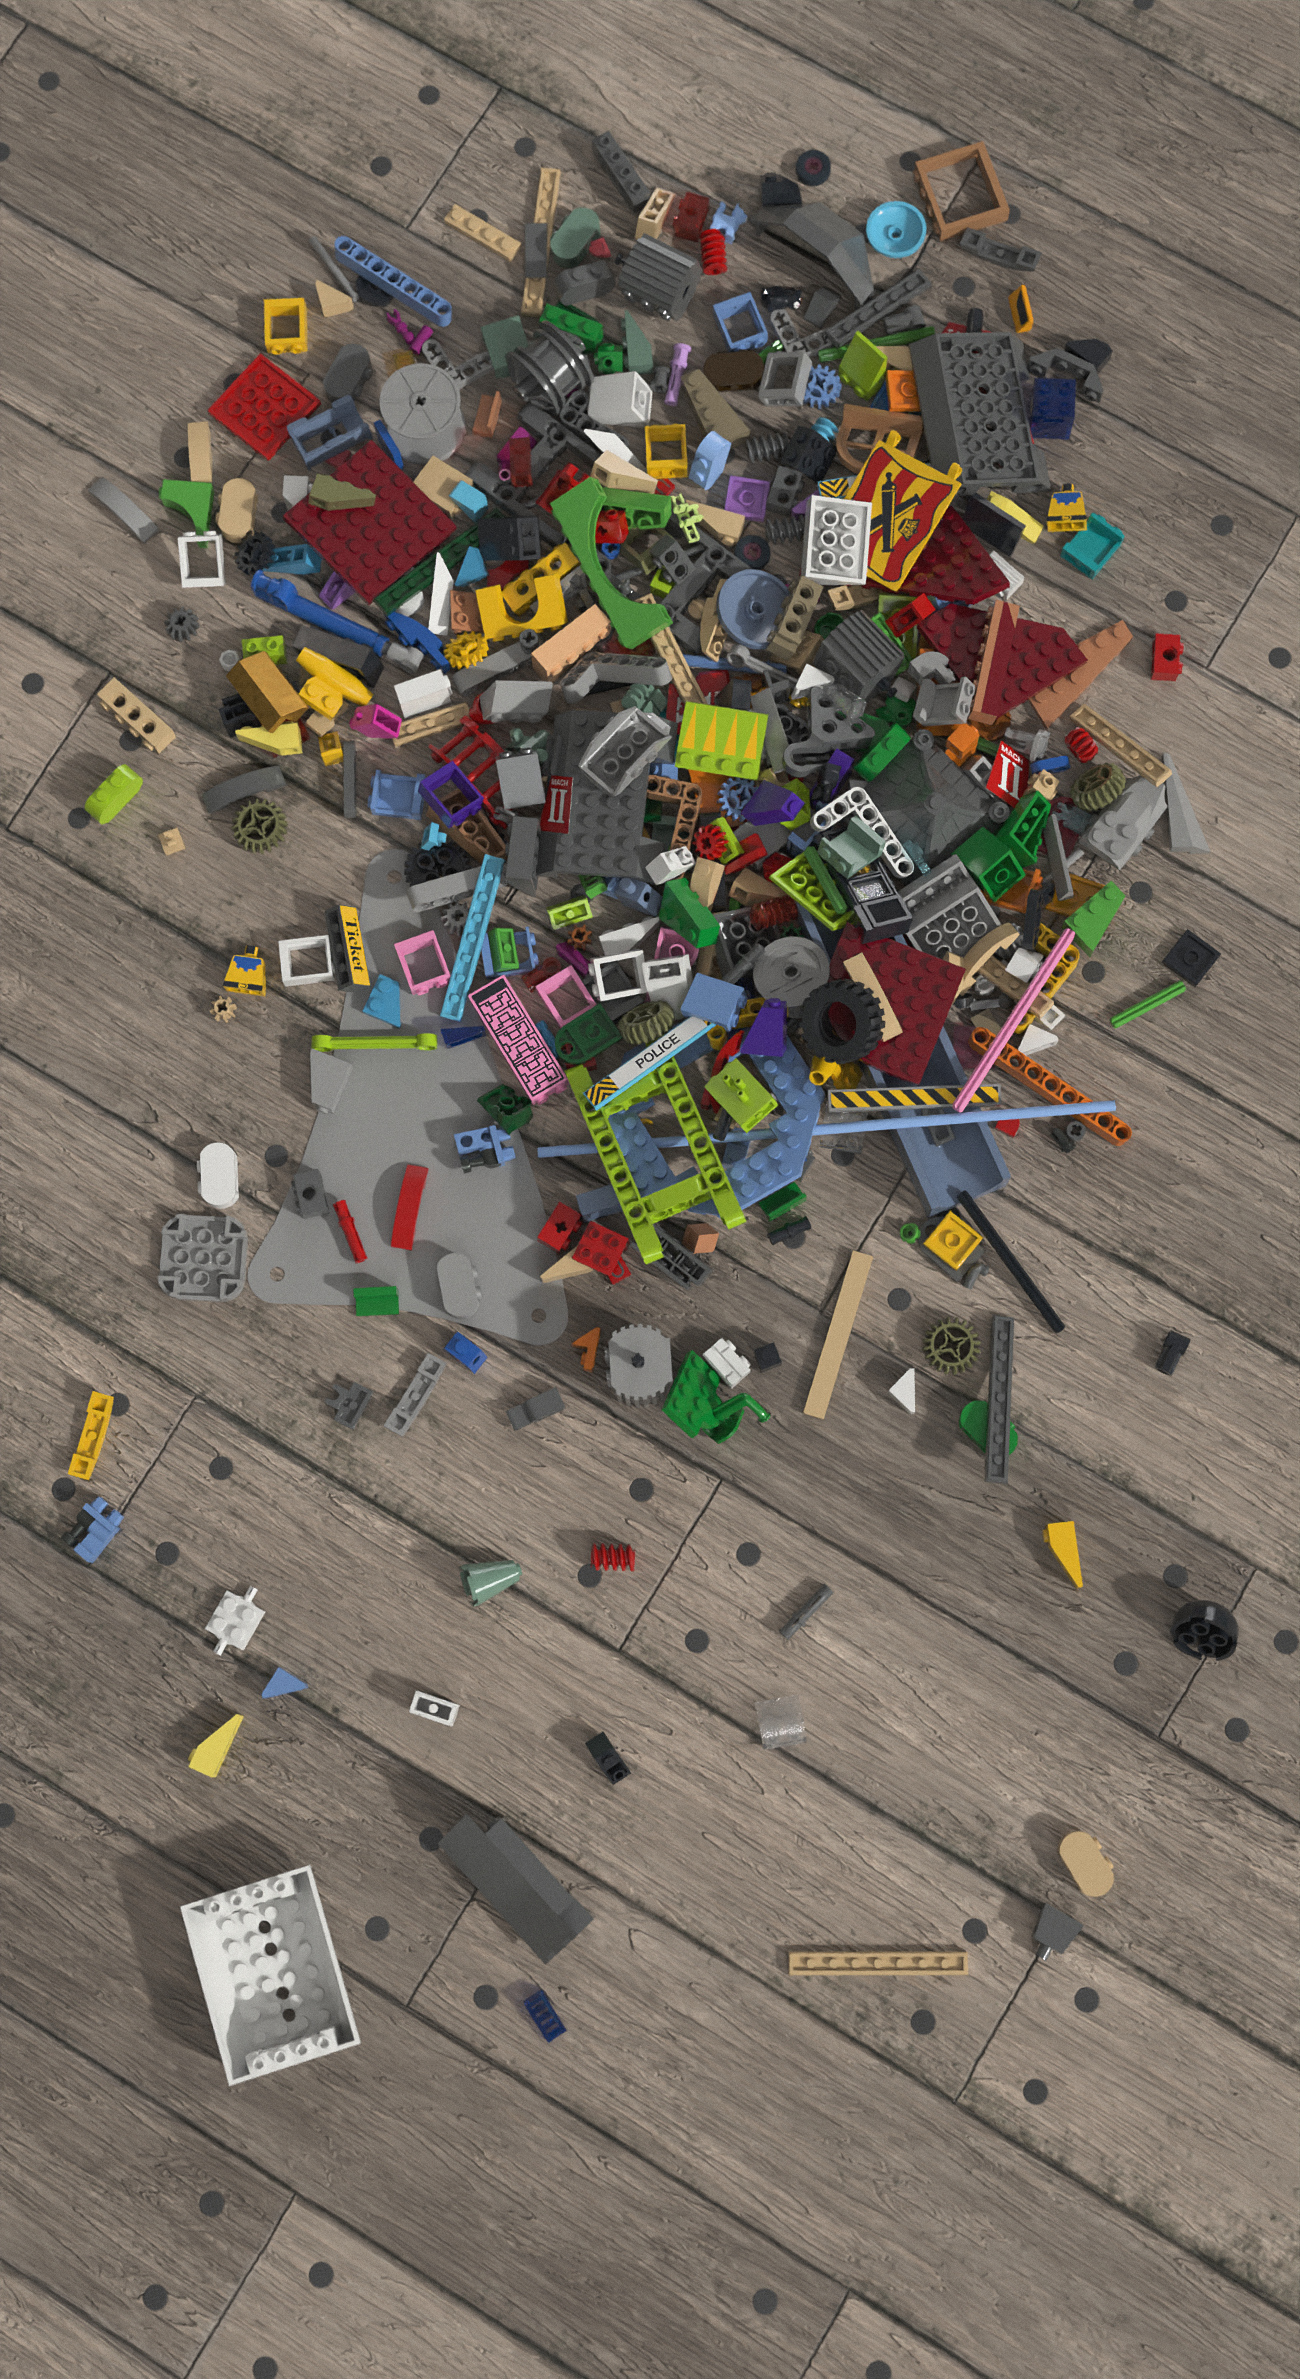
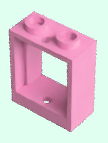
M434 930L394 944L413 995H423L429 992L431 988H442L449 984L451 976ZM433 945L444 975L415 985L404 955Z
M572 965L536 986L538 995L559 1028H562L570 1021L596 1006L595 1001ZM573 980L589 1006L563 1021L547 995Z

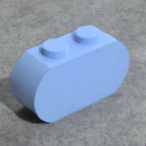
M715 431L710 432L696 450L689 479L705 490L711 488L724 470L731 442Z

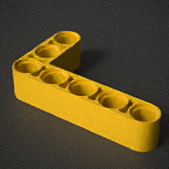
M1040 923V936L1038 937L1035 950L1047 958L1052 950L1047 945L1050 943L1056 944L1060 936ZM1070 944L1052 971H1058L1062 976L1055 977L1051 973L1043 987L1049 989V992L1043 994L1050 999L1078 964L1080 953L1073 945ZM1069 955L1072 956L1074 960L1067 961L1064 957ZM1027 1010L1022 1018L1024 1023L1018 1025L1013 1033L1020 1034L1026 1031L1029 1024L1034 1021L1035 1015Z

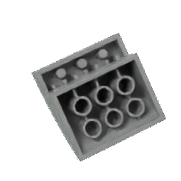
M956 854L897 892L901 895L913 917L909 931L906 933L917 950L943 959L947 951L964 958L968 951L982 937L1001 926L982 892Z

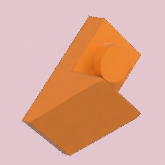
M599 1327L594 1328L571 1343L572 1347L587 1350V1353H582L580 1365H584L583 1369L587 1372L593 1373L601 1335V1328Z

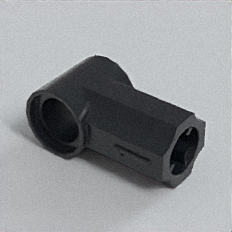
M1170 1330L1162 1346L1164 1348L1158 1358L1155 1369L1165 1375L1172 1376L1180 1357L1184 1355L1191 1339Z

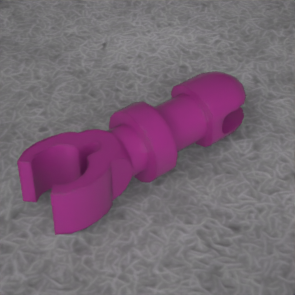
M396 309L393 311L396 319L387 313V321L391 325L396 326L395 330L402 334L407 344L411 345L415 336L411 331L409 332L407 324L402 322L399 312Z

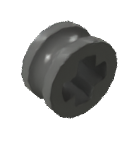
M1074 1121L1067 1126L1065 1133L1071 1140L1077 1142L1084 1137L1086 1129L1081 1122ZM1075 1126L1076 1129L1079 1128L1081 1130L1079 1136L1070 1133L1072 1127Z

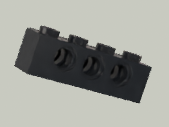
M296 680L290 682L299 694L300 689ZM239 693L222 699L224 707L219 708V712L230 738L237 736L235 730H241L242 727L258 728L262 726V723ZM247 711L242 715H238L240 712Z

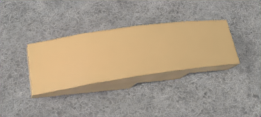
M863 953L844 961L843 966L854 983L858 981L865 985L864 989L870 987L874 991L873 997H878L881 1001L878 1005L880 1009L884 1008L885 1015L882 1016V1020L886 1021L885 1028L881 1029V1032L884 1033L882 1041L884 1042L901 1034L902 1029Z

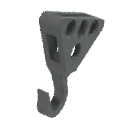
M813 687L807 699V741L791 744L785 749L782 757L783 768L795 777H805L811 773L818 772L822 764L798 766L791 761L790 756L800 753L834 752L836 748L840 751L867 749L872 742L875 731L823 689ZM821 699H826V700H828V701L830 702V706L827 705V704H826L824 701H822ZM837 711H841V712L845 713L846 719H845L842 715H840ZM853 724H859L862 727V731Z

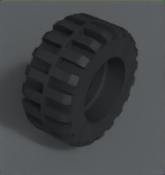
M839 979L820 985L819 988L809 993L810 997L805 998L803 1002L805 1008L800 1009L799 1016L802 1017V1021H799V1028H803L801 1037L803 1040H807L808 1044L806 1046L810 1051H816V1057L819 1059L825 1057L824 1060L828 1063H850L870 1054V1051L878 1046L877 1041L881 1040L884 1034L881 1032V1029L885 1028L886 1021L882 1020L885 1012L884 1008L880 1009L878 1004L881 1001L878 997H873L874 991L870 987L864 989L865 985L859 981L854 983L853 979ZM834 1002H841L847 1005L855 1016L856 1031L853 1038L849 1041L838 1038L830 1029L828 1012Z

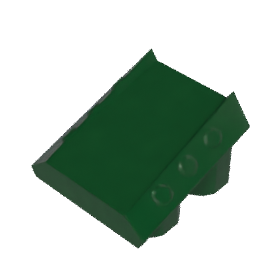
M504 1084L499 1085L477 1099V1102L509 1136L511 1132L525 1124H529L533 1117L530 1108L531 1100L525 1096H517L513 1088Z

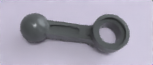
M965 993L963 996L959 994L954 1004L956 1008H971V1011L994 1007L1009 1009L1012 1007L1014 999L1006 993H1001L997 997L974 999L973 994Z

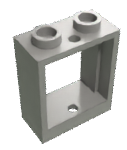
M800 350L768 353L758 395L766 407L802 406L812 361L807 354ZM797 365L792 388L773 389L778 366Z

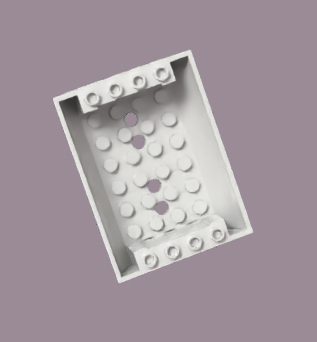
M311 1865L180 1907L229 2086L361 2043ZM266 1920L270 1923L271 1929L268 1933L260 1931L259 1924L261 1921ZM269 1942L277 1946V1951L274 1955H268L265 1951V1946ZM284 1986L288 1988L289 1996L287 1999L279 1998L277 1994L279 1987ZM288 2008L293 2009L296 2016L293 2021H287L284 2018V2011Z

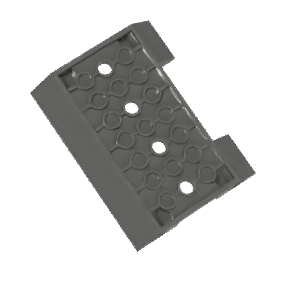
M1012 332L938 333L910 344L909 351L930 465L945 475L948 474L952 463L960 465L962 472L956 481L960 482L961 486L955 495H973L980 487L1011 486L1012 493L1050 492L1051 486L1043 451L1032 443L1021 381L1030 379L1023 341ZM971 350H976L980 357L974 356ZM978 387H983L987 394H982ZM985 425H991L994 428V432L988 431ZM993 462H997L1001 469H996L993 466Z

